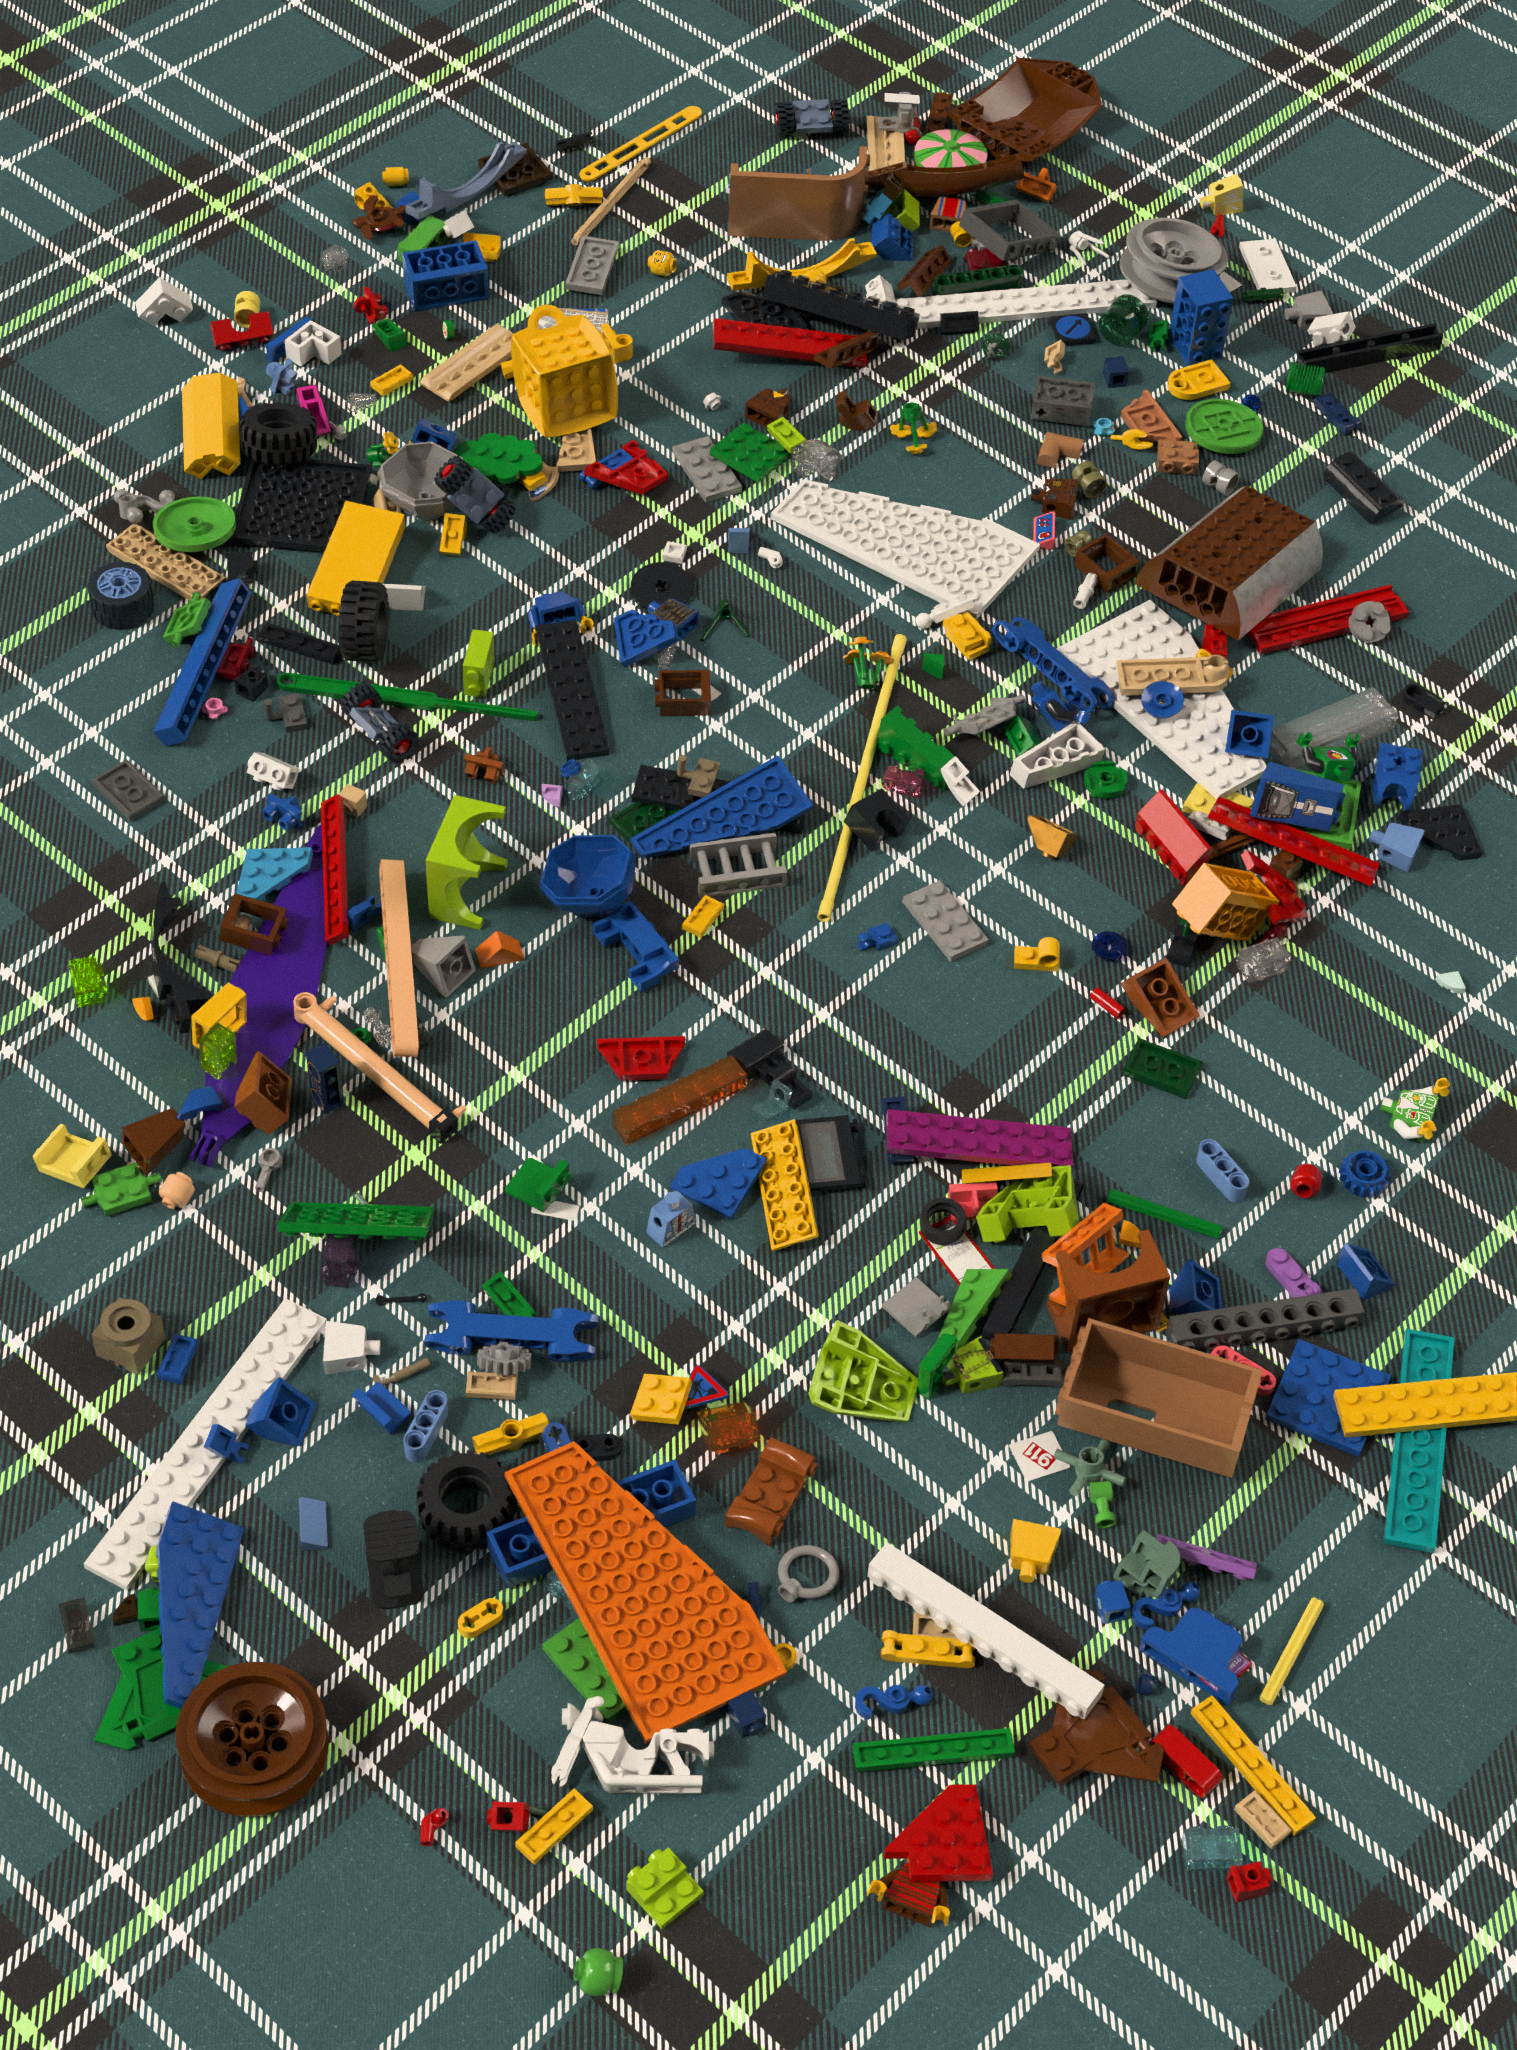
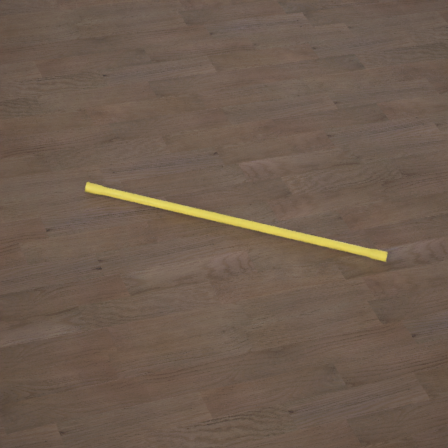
M898 634L894 638L890 656L894 661L892 664L888 663L848 811L851 805L862 800L879 739L881 719L886 714L901 655L904 652L907 638L902 634ZM845 823L824 898L821 901L817 918L822 922L830 921L834 899L853 831Z

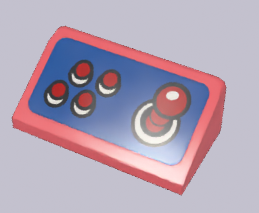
M1054 511L1035 517L1033 525V541L1040 544L1039 549H1053L1055 540Z

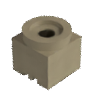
M120 1297L103 1311L100 1324L91 1334L96 1356L107 1361L112 1360L115 1362V1365H122L125 1367V1370L136 1375L140 1374L166 1339L160 1316L150 1312L139 1301L122 1299Z

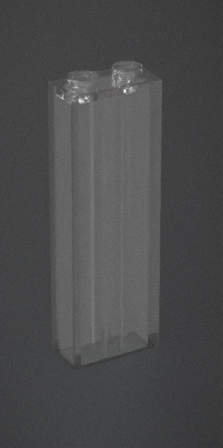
M1371 687L1273 728L1270 748L1286 767L1299 769L1305 766L1302 753L1303 747L1297 744V738L1302 732L1304 737L1307 732L1312 733L1313 739L1309 743L1310 747L1349 748L1345 744V739L1349 732L1353 739L1359 733L1361 737L1358 743H1361L1394 729L1398 713L1374 687Z

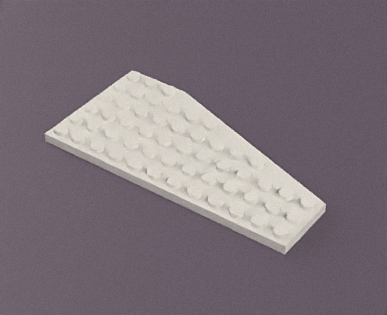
M805 479L771 512L770 519L940 603L947 604L959 595L964 594L966 596L969 594L974 607L961 613L965 614L968 612L976 619L979 618L1032 559L1040 547L1039 543L989 519L983 518L980 521L953 515L951 511L921 505L916 507L889 501L888 497L865 492L856 494L828 488V484Z
M1151 600L1056 648L1089 677L1096 676L1100 678L1114 693L1116 700L1112 707L1198 784H1201L1216 800L1219 796L1225 798L1261 778L1267 767L1262 757L1225 752L1231 710L1234 709L1222 689L1216 692L1183 693L1184 703L1180 712L1173 717L1164 719L1153 717L1144 710L1141 703L1142 695L1121 696L1116 660L1195 657L1199 650L1191 634ZM1102 693L1100 696L1108 702L1107 694Z

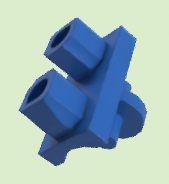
M271 793L267 796V805L262 810L264 819L273 821L276 817L280 818L278 820L279 826L286 831L292 827L300 829L303 826V822H301L302 807L298 806L299 799L297 797L291 796L288 799H280Z

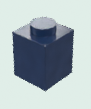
M1124 356L1105 358L1103 375L1108 388L1127 386L1129 370Z
M752 1690L728 1700L727 1714L741 1738L748 1735L755 1736L765 1728L766 1714Z

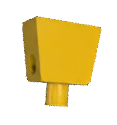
M1013 1519L1010 1533V1566L1013 1569L1020 1570L1019 1579L1021 1581L1032 1583L1035 1580L1036 1573L1042 1575L1047 1573L1059 1542L1060 1528Z

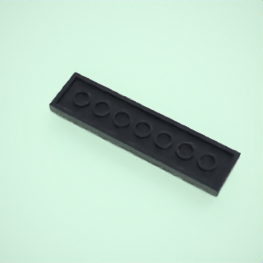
M577 621L535 625L538 645L567 761L609 755V747Z
M640 765L632 794V802L658 805L667 809L677 810L684 809L702 797L688 794L691 779L679 777L677 771ZM716 779L712 792L731 781ZM807 813L780 827L778 830L802 834Z

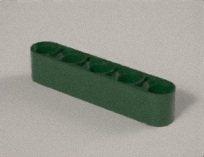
M1007 265L939 275L934 279L933 296L1020 289L1022 286L1023 268L1019 265Z

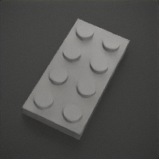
M582 236L565 283V289L603 295L619 249V241Z
M709 436L672 446V453L705 503L742 492V485L730 467L709 455L711 447L714 446Z
M940 880L903 896L902 903L950 962L988 945L989 939Z

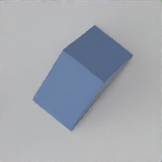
M728 528V553H749L750 528Z

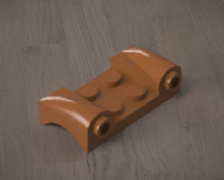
M770 1437L759 1456L756 1468L739 1497H735L727 1511L724 1526L744 1529L757 1536L765 1545L771 1546L775 1537L780 1536L784 1527V1521L809 1477L812 1478L818 1467V1463H815L816 1457Z

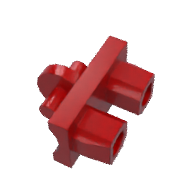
M364 287L363 297H358L353 307L357 313H365L370 324H375L377 319L386 318L388 309L386 305H380V294L372 293L369 287Z

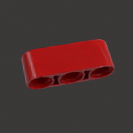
M1167 1725L1149 1741L1151 1746L1159 1743L1163 1747L1162 1762L1197 1796L1204 1798L1223 1781V1775L1220 1770L1174 1726Z

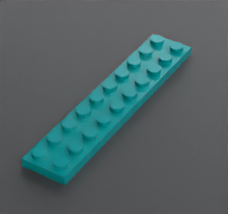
M1406 1328L1399 1384L1451 1379L1455 1338ZM1447 1428L1394 1433L1383 1544L1429 1553L1435 1552Z

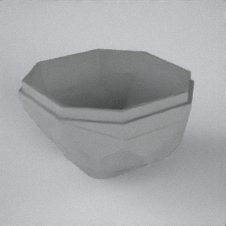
M434 442L405 444L386 460L379 469L384 495L404 512L424 522L432 521L445 515V513L452 512L456 506L446 497L448 494L434 483V478L437 477L436 473L439 472V468L443 467V464L448 462L449 458H453L457 454Z

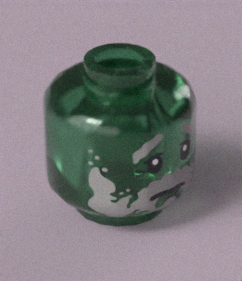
M1002 332L986 334L984 339H982L983 355H987L989 359L1004 357L1006 350L1010 349L1009 338H1005Z

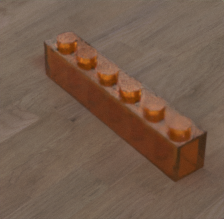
M732 1055L725 1059H719L706 1068H700L685 1078H679L676 1082L666 1087H660L655 1092L638 1098L635 1102L617 1108L612 1112V1126L627 1146L745 1089L747 1074Z

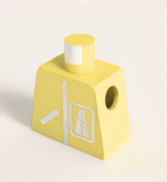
M1234 174L1210 184L1209 196L1200 198L1201 208L1211 207L1216 216L1219 213L1221 215L1242 213L1243 184L1239 176Z

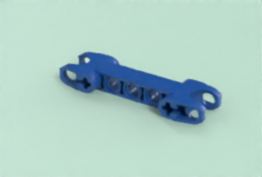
M1014 617L1011 624L1005 620L995 621L991 630L999 643L1010 652L1020 653L1061 688L1063 697L1072 705L1085 712H1094L1096 705L1101 708H1112L1116 700L1112 690L1100 678L1096 676L1089 677L1045 640L1043 631L1035 624L1023 617ZM1018 622H1021V624H1022L1021 627H1020V626H1017V623H1018ZM1000 625L1007 631L1005 636H1002L999 632ZM1102 693H1106L1108 696L1107 704L1100 698ZM1085 702H1090L1089 708L1086 707Z
M452 1300L428 1304V1316L444 1320L449 1324L447 1329L441 1333L425 1335V1347L452 1355H467L471 1353L472 1344L491 1346V1344L498 1345L499 1342H508V1344L522 1346V1348L548 1349V1359L557 1362L570 1363L595 1359V1347L578 1342L575 1339V1335L580 1330L598 1327V1316L574 1308H555L552 1310L551 1318L475 1313L476 1305L468 1301Z

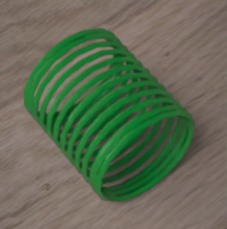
M1291 362L1285 391H1291V393L1294 392L1295 394H1299L1301 391V395L1304 392V395L1307 393V396L1310 394V396L1320 397L1325 367H1320L1318 377L1319 366L1315 375L1316 366L1313 369V365H1311L1309 373L1310 365H1308L1306 372V364L1303 370V363L1300 369V363H1298L1297 368V362Z

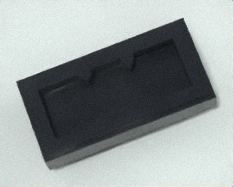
M978 311L939 313L940 333L979 330Z

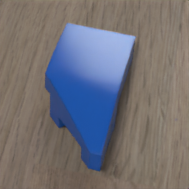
M212 1086L191 1090L177 1118L178 1120L196 1118L198 1112L219 1110L222 1102Z

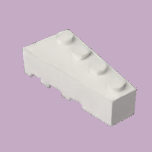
M1075 721L1014 759L1010 776L1025 789L1090 768L1091 764L1102 760L1105 748L1078 721Z

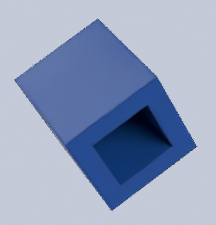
M1107 1580L1097 1585L1094 1599L1102 1624L1127 1620L1131 1607L1122 1580L1115 1582Z

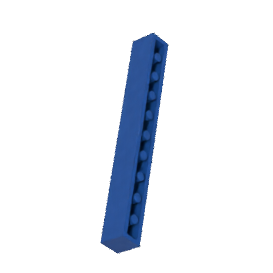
M240 578L220 584L209 608L208 615L204 619L202 628L193 643L153 732L165 746L186 741L252 592Z

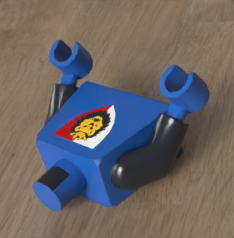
M1042 681L1035 683L1031 687L1035 694L1032 697L1033 703L1046 723L1057 733L1074 720L1082 724H1086L1089 721L1091 714L1080 710L1078 716L1075 715L1074 711L1077 707L1067 700L1064 704L1057 693L1050 687H1045Z

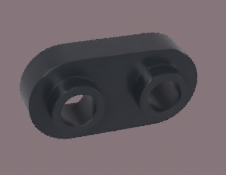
M614 1434L579 1436L573 1440L579 1446H588L583 1450L596 1462L614 1460L621 1453V1440ZM606 1443H612L613 1445H612V1446H606L605 1444H606Z

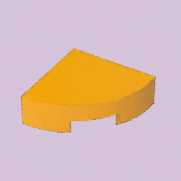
M150 997L132 999L135 1010L141 1019L145 1021L154 1019Z
M1123 1220L1118 1244L1140 1248L1138 1238L1140 1230L1131 1222Z

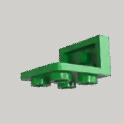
M528 1158L506 1185L505 1192L544 1213L549 1205L554 1202L562 1188L569 1182L571 1174H569V1163L561 1159L553 1169L533 1158Z

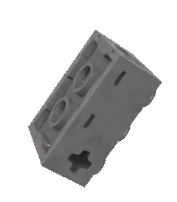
M1037 375L1031 419L1089 427L1095 383Z

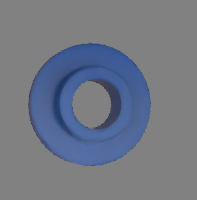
M574 759L565 762L560 767L561 775L563 778L577 775L580 772L581 764Z

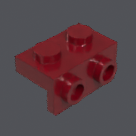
M977 248L970 249L963 257V261L968 264L969 271L1007 266L1006 260L1002 261L987 248L983 250H978Z
M247 638L245 645L229 643L216 672L218 678L234 680L250 667V660L254 659L256 654V647L253 646L252 638Z

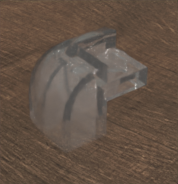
M818 439L807 440L793 449L791 469L804 479L817 472L831 482L836 478V466L842 460V455L824 441Z

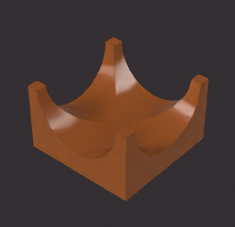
M1149 1229L1139 1231L1140 1255L1137 1260L1127 1269L1116 1273L1106 1274L1089 1271L1073 1261L1066 1250L1056 1252V1260L1064 1283L1066 1308L1052 1300H1047L1046 1307L1066 1353L1073 1352L1078 1342L1077 1338L1081 1326L1086 1327L1088 1318L1141 1334L1158 1329L1170 1275Z

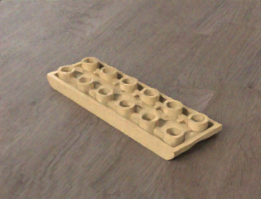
M866 116L867 148L870 155L868 170L872 171L904 162V133L879 130V117ZM888 121L883 123L886 126L893 125L892 122Z
M495 324L424 375L420 385L450 402L500 366V363L511 358V336L513 333L505 327Z
M132 524L106 545L111 554L124 562L137 564L144 568L151 578L189 601L195 592L200 593L201 599H203L210 591L226 580V577L188 554L163 546L154 534L137 524Z

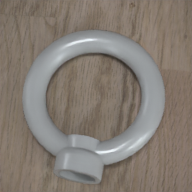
M802 1545L790 1549L783 1555L778 1565V1576L781 1582L778 1592L789 1603L794 1602L797 1597L814 1599L827 1595L834 1589L839 1579V1567L836 1560L829 1552L817 1546ZM805 1555L821 1559L829 1569L827 1581L817 1588H803L796 1579H790L788 1574V1567L794 1559Z

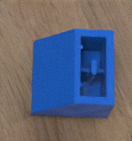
M888 213L872 224L871 243L876 253L883 260L911 261L913 259V234L896 217L894 218Z

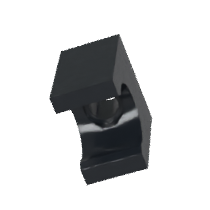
M881 788L851 805L843 822L873 852L878 848L885 834L884 829L880 826L887 828L897 838L903 834L910 818Z

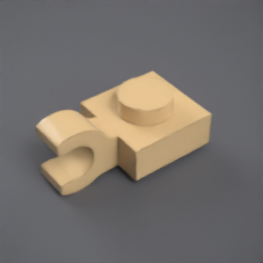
M1062 340L1045 348L1044 361L1047 363L1048 368H1054L1055 375L1062 371L1060 360L1064 358L1065 343Z

